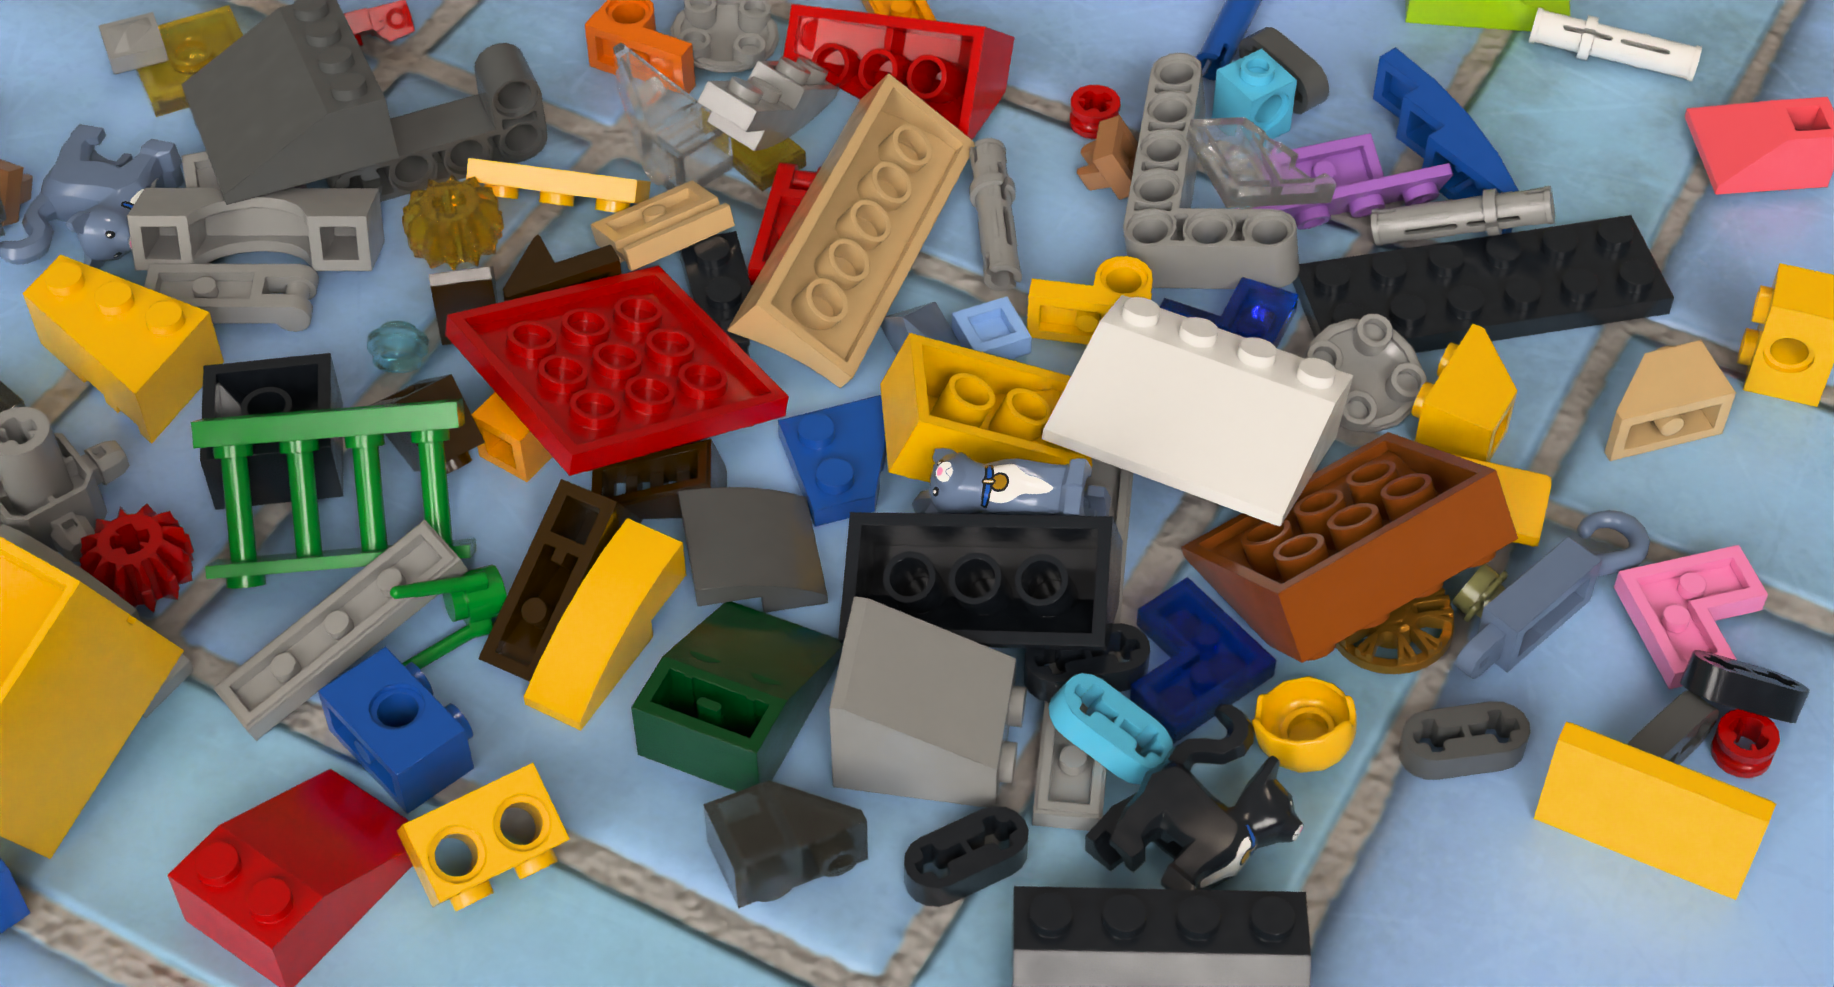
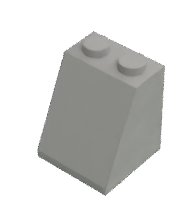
M854 596L829 706L833 787L985 808L996 806L1000 782L1012 784L1015 773L1018 743L1007 741L1009 727L1022 728L1025 713L1027 687L1015 686L1016 658L869 598Z

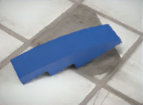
M1396 47L1379 57L1373 99L1399 118L1396 138L1424 158L1422 169L1447 163L1450 164L1453 176L1438 191L1448 200L1481 196L1483 195V190L1496 188L1498 193L1519 191L1498 152L1471 116L1432 76ZM1513 228L1502 229V234L1512 233Z

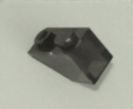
M770 780L703 804L707 842L738 909L757 901L770 902L777 900L796 886L823 876L835 877L850 871L857 863L868 859L867 820L860 809Z

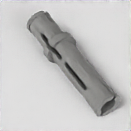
M984 138L974 143L976 148L970 147L969 149L974 179L969 186L970 201L978 213L984 283L992 290L1007 291L1016 287L1015 281L1020 283L1022 280L1014 216L1012 213V203L1016 196L1015 184L1007 174L1006 147L998 139Z
M1551 186L1498 193L1496 188L1483 190V195L1402 207L1372 209L1371 214L1372 233L1376 246L1487 231L1488 236L1501 235L1502 229L1555 223V208Z

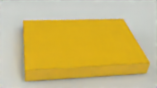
M1565 722L1554 750L1533 819L1736 900L1768 827L1776 803L1579 725Z

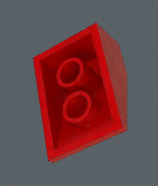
M330 768L220 824L167 876L185 921L278 987H295L413 866L397 833V830L403 824L409 822V820Z

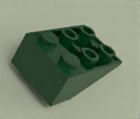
M725 602L662 656L633 703L631 710L638 755L761 801L837 667L844 643H840L837 638L735 602Z

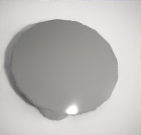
M684 0V10L676 15L670 28L671 37L692 43L694 66L717 73L742 72L754 68L757 61H766L773 55L779 42L777 24L771 17V5L767 0Z
M1367 314L1361 319H1348L1329 325L1312 340L1304 357L1305 359L1318 358L1332 364L1335 369L1353 375L1340 426L1350 431L1376 433L1397 426L1412 413L1415 399L1422 385L1427 381L1426 374L1421 367L1414 348L1393 329L1386 317L1379 314Z

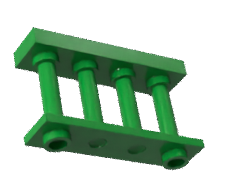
M463 398L203 418L191 422L193 449L213 447L214 459H221L230 558L216 559L205 566L206 579L226 578V588H249L266 585V574L365 567L392 546L387 543L379 446L385 445L384 434L410 432L411 443H418L424 519L460 559L471 558L476 552V539L453 540L444 448V441L450 440L449 429L459 428L465 424ZM344 437L345 448H352L361 548L322 551L313 451L320 450L319 439ZM279 442L280 453L287 454L296 553L257 556L247 456L254 455L253 444Z

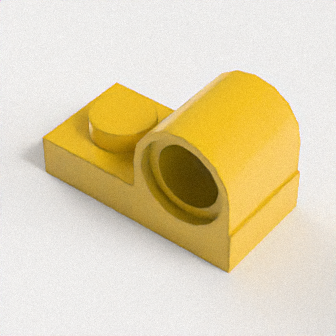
M1116 256L1105 260L1099 265L1093 286L1032 278L1028 294L1027 330L1032 338L1088 345L1100 320L1121 295L1152 300V271L1147 264L1137 258Z

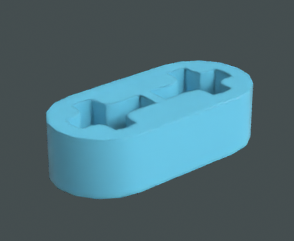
M1086 673L1073 675L1050 700L1048 707L1049 715L1055 728L1066 739L1128 783L1140 785L1145 773L1163 763L1169 750L1173 749L1172 739L1167 729L1159 721L1095 675ZM1082 703L1088 708L1086 714L1079 709ZM1137 744L1142 748L1140 755L1135 751Z

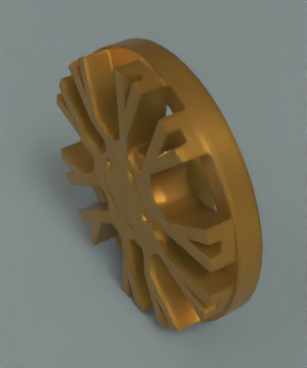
M1442 587L1430 596L1413 599L1390 612L1389 618L1384 623L1373 628L1359 630L1338 642L1336 648L1353 664L1376 673L1405 674L1424 669L1440 659L1452 642L1454 612L1450 605V597L1445 595V589ZM1428 627L1443 630L1437 639L1420 628ZM1365 636L1368 637L1357 647L1353 645L1354 643L1363 639ZM1413 642L1422 653L1416 655L1410 643ZM1378 646L1387 649H1397L1398 659L1376 657L1375 653Z

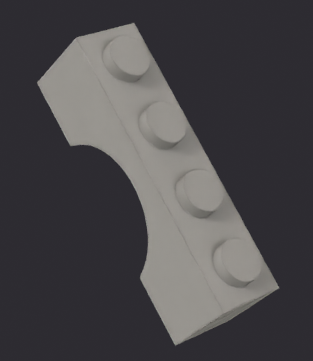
M145 188L127 215L135 270H148L149 264H206L215 259L233 254L269 251L291 254L302 258L315 271H372L384 244L379 188H288L226 205L220 188Z

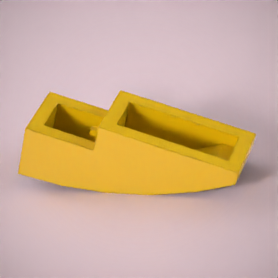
M629 518L624 521L586 575L560 619L523 696L525 705L580 731L583 729L653 638L651 620L686 576L683 542Z

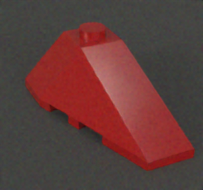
M791 4L783 57L795 62L799 57H803L816 63L828 72L825 78L827 82L860 100L889 73L973 140L1006 93L1015 37L985 26Z

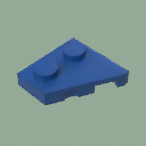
M881 395L778 420L779 438L802 496L807 499L810 516L815 527L847 519L850 517V512H875L880 490V474L884 470L887 455Z

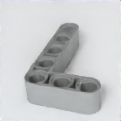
M1172 53L1159 58L1153 64L1150 72L1123 225L1127 256L1137 258L1148 265L1152 271V288L1271 290L1291 284L1297 278L1300 270L1296 222L1290 214L1276 209L1191 208L1206 114L1201 62L1196 57L1186 53Z

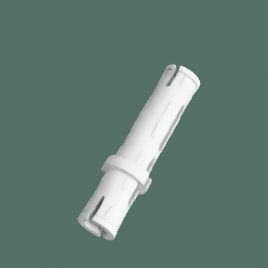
M1538 7L1529 43L1534 44L1535 42L1577 52L1576 58L1586 61L1588 56H1593L1636 68L1684 78L1686 81L1692 82L1702 46L1695 47L1648 34L1599 24V17L1588 15L1587 20L1545 11L1543 8Z

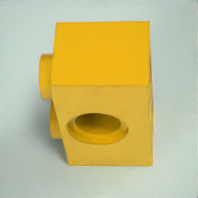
M1779 263L1772 287L1760 285L1757 292L1751 321L1759 323L1757 330L1746 328L1742 337L1737 363L1747 365L1743 390L1818 407L1834 364V275Z

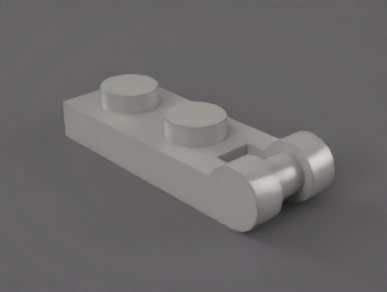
M149 264L144 287L210 312L213 323H277L285 330L297 332L303 331L310 325L313 306L309 300L316 295L319 276L312 267L303 264Z

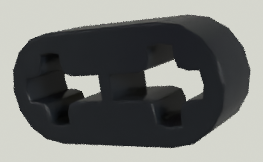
M1114 623L1107 650L1027 648L1024 657V685L1034 697L1049 703L1051 698L1073 675L1081 673L1095 675L1119 692L1136 688L1145 680L1148 673L1150 642L1146 635L1135 626ZM1109 652H1120L1124 660L1130 661L1118 662L1117 657L1109 654ZM1048 663H1055L1059 671L1065 672L1061 674H1053L1051 668L1049 666L1044 665Z
M1701 650L1693 651L1680 681L1683 687L1710 701L1788 723H1796L1810 691L1800 682L1778 672Z
M992 806L976 811L918 838L910 844L905 852L904 884L907 893L915 901L925 906L941 907L956 902L1013 875L1022 868L1027 860L1029 829L1025 819L1016 811L1007 807ZM993 834L999 841L1009 839V848L1000 850L995 843L985 845V836ZM932 862L939 870L947 868V876L939 879L932 871L924 873V865Z

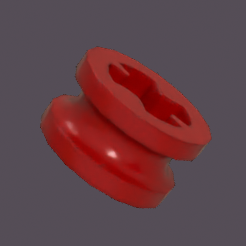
M1103 85L1080 87L1073 93L1070 99V127L1081 137L1096 139L1099 122L1119 115L1121 107L1119 95L1116 91Z
M1740 709L1729 711L1720 719L1710 745L1711 756L1717 766L1728 774L1740 778L1760 776L1769 769L1780 742L1779 730L1768 717ZM1741 737L1752 740L1755 744L1752 743L1749 750L1737 746L1735 742L1738 743Z

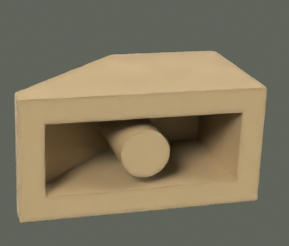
M1702 340L1677 346H1664L1644 354L1613 420L1604 451L1609 461L1723 433L1736 392Z

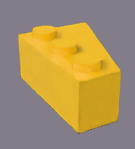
M61 254L22 293L40 343L84 383L89 381L104 395L106 403L117 413L122 411L137 424L140 434L151 444L203 386V366L224 363L210 312Z

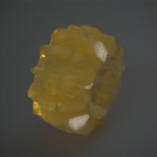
M451 174L446 182L438 183L428 178L426 190L410 191L409 205L403 207L402 223L404 233L407 236L408 246L413 251L415 258L427 260L431 269L448 263L452 270L455 271L460 263L468 262L478 267L481 255L496 254L498 239L503 237L504 221L502 211L499 210L498 199L494 195L492 187H481L475 176L459 182Z

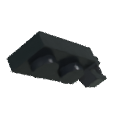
M736 231L716 234L679 250L690 297L750 357L749 339L727 331L752 288Z

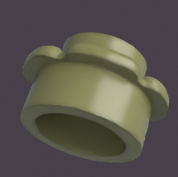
M1484 564L1469 579L1451 602L1465 614L1463 618L1465 622H1470L1475 614L1479 618L1482 617L1484 607L1506 589L1501 584L1507 579L1508 572L1504 570L1500 575L1489 565Z

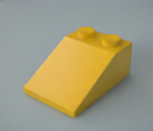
M909 333L880 383L888 472L930 483L933 465L935 464L933 454L935 449L939 448L952 449L956 453L963 452L975 462L983 464L1003 459H1024L1066 465L1071 459L1084 458L1087 459L1092 467L1091 457L1042 440L1044 427L1071 376Z

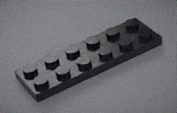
M1631 215L1299 264V274L1292 282L1314 338L1329 325L1348 319H1361L1367 314H1379L1390 321L1393 329L1414 348L1415 353L1445 349L1451 342L1459 345L1472 324L1485 328L1490 340L1497 341L1666 315L1670 313L1674 300L1668 284Z

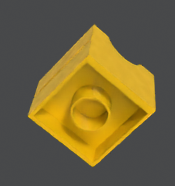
M0 536V836L51 859L184 650L81 581Z

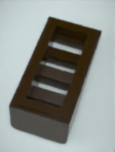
M712 439L665 449L592 470L591 491L620 503L641 519L682 518L678 491L727 487L726 466ZM643 482H650V488L643 490ZM617 483H626L625 494L616 496Z

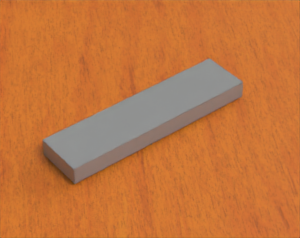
M423 520L213 687V689L249 734L257 741L437 596L394 599L390 595L392 587L413 584L415 582L460 577L468 569L429 523Z

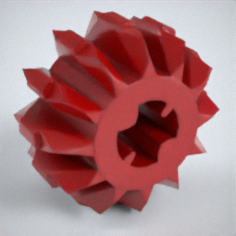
M145 504L136 514H129L120 506L116 519L112 521L96 519L95 534L81 538L82 547L80 551L82 557L79 559L81 563L80 568L103 583L134 608L138 605H145L154 613L157 600L163 597L178 600L179 585L193 581V566L191 562L194 560L192 556L194 549L189 534H185L183 527H180L178 520L173 517L170 511L156 514L148 504Z

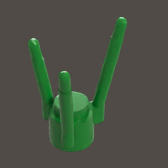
M492 564L469 570L460 577L415 582L391 588L390 595L394 599L443 594L445 607L450 619L453 622L463 620L466 623L465 627L402 663L404 666L412 662L419 669H422L471 639L490 634L493 627L492 618L498 617L507 597L503 580L495 565Z

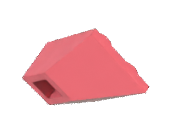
M1828 97L1771 100L1686 109L1685 120L1715 195L1828 187L1834 171V109Z

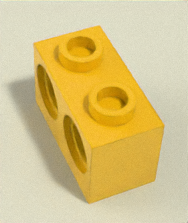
M534 763L403 824L397 830L432 907L450 900L455 912L493 894L494 890L489 880L512 868L515 869L521 880L558 862L553 848L570 840ZM521 808L532 816L535 823V834L529 844L517 845L504 837L500 828V820L505 809ZM455 838L468 846L472 862L470 869L465 875L454 877L445 874L439 869L435 860V850L441 840Z

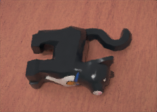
M1221 704L1216 707L1214 715L1227 730V735L1224 739H1187L1169 750L1163 763L1145 773L1138 792L1112 806L1085 835V851L1109 871H1112L1124 861L1125 866L1134 873L1146 861L1145 848L1153 841L1163 852L1174 859L1168 865L1161 879L1162 887L1165 889L1211 890L1236 876L1256 849L1275 843L1296 841L1304 825L1295 813L1292 795L1276 779L1280 763L1279 759L1272 755L1266 759L1246 784L1235 806L1232 807L1226 806L1215 798L1190 772L1195 763L1224 765L1245 756L1254 741L1253 725L1246 714L1230 704Z

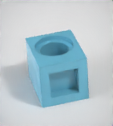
M1263 49L1217 69L1212 121L1245 152L1254 149L1290 131L1297 80Z

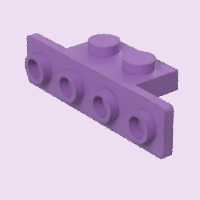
M1368 133L1263 155L1257 164L1268 201L1235 209L1282 210L1294 218L1298 229H1310L1328 222L1332 215L1350 212L1353 218H1361L1371 215L1372 209L1385 208V204L1404 200L1405 205L1410 206L1430 202L1439 196L1438 191L1453 176L1450 164L1447 163L1384 177L1372 135Z

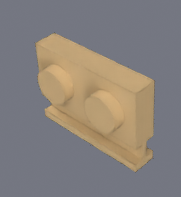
M691 180L590 225L596 245L601 248L611 244L620 259V263L626 261L628 269L634 271L734 227L735 223L729 204L723 203L720 205L717 196Z

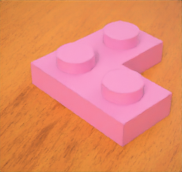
M1740 545L1622 570L1618 572L1614 585L1615 591L1669 689L1683 687L1680 681L1694 650H1701L1737 660L1715 621L1762 611L1768 596L1767 591Z

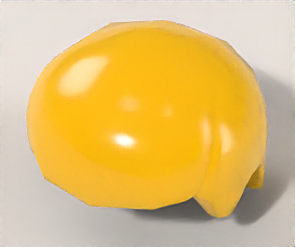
M1307 676L1283 681L1267 694L1258 695L1254 719L1251 722L1258 745L1268 757L1273 755L1279 759V767L1304 773L1324 771L1341 761L1355 739L1357 713L1352 697L1345 696L1344 692L1335 684Z

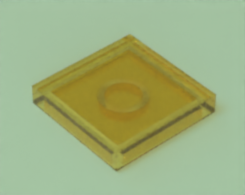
M230 6L220 7L158 25L169 61L135 69L155 117L189 108L181 84L243 36Z

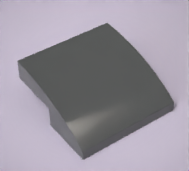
M748 487L701 488L678 491L697 607L761 597L764 613L828 603V595L806 497L788 492Z

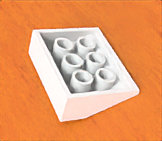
M1121 295L1100 320L1044 427L1042 440L1280 527L1337 437L1353 375L1335 369L1332 364L1318 358L1305 359L1279 350L1267 340L1255 337L1245 338L1219 329L1213 322L1199 317L1188 318L1162 309L1150 299L1142 297L1131 298Z

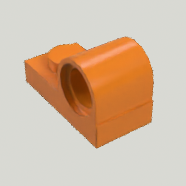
M607 0L584 24L590 67L683 99L696 86L692 43L656 32L654 4L651 0Z

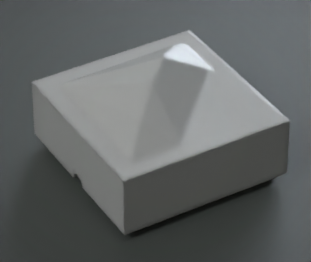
M153 12L98 25L113 74L169 61Z

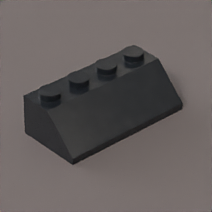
M850 512L838 640L840 643H844L855 596L869 598L987 647L1107 650L1119 606L1123 540L1113 516Z
M1014 886L1012 987H1310L1311 948L1306 892Z

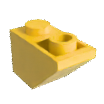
M1472 324L1459 345L1451 342L1447 346L1437 369L1438 379L1435 384L1426 381L1415 399L1412 416L1419 418L1415 442L1450 454L1490 462L1508 432L1518 390L1485 328Z

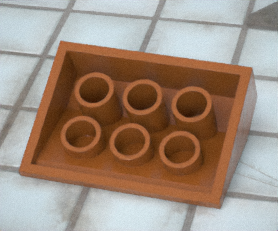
M1387 432L1315 472L1280 527L1242 513L1182 546L1181 549L1185 559L1270 647L1304 663L1305 661L1327 656L1335 649L1338 642L1359 630L1373 628L1384 623L1389 618L1390 612L1411 600L1436 593L1442 588L1444 581L1463 570L1488 563L1496 556V551L1517 540L1518 536L1495 469Z

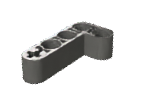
M499 43L486 48L479 54L475 62L474 71L478 89L477 95L390 118L399 159L325 178L328 187L379 188L380 202L466 178L468 158L515 164L535 157L543 150L547 143V128L542 93L521 50L509 43Z

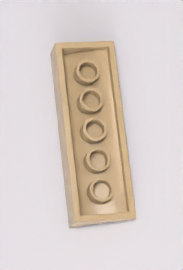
M888 73L858 102L727 331L784 353L821 374L839 388L844 386L854 377L969 159L970 147L975 148V142Z

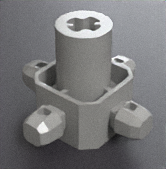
M14 407L1 412L0 526L5 524L40 541L54 551L60 552L65 558L80 562L79 559L82 557L80 551L82 547L81 538L95 534L96 519L105 520L107 515V509L98 485L101 483L107 485L125 473L130 466L126 454L114 440L105 441L85 449V454L80 456L62 433H53L47 415L39 409Z

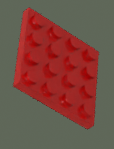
M659 265L447 315L446 337L569 476L786 416L789 396Z

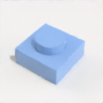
M1007 296L952 313V331L961 347L1009 360L1031 353L1032 336Z

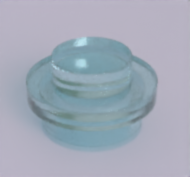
M389 321L369 333L367 337V350L373 356L372 362L377 368L391 373H408L417 370L421 366L422 358L427 355L429 350V339L411 323Z

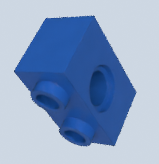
M386 646L318 690L329 731L406 814L474 769L468 742L473 737V731L465 716L452 703L444 707L433 696L432 687L423 672L412 662L404 666Z

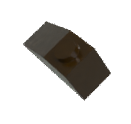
M561 479L478 659L530 682L560 619L606 545L627 518L640 524L642 519L612 499Z

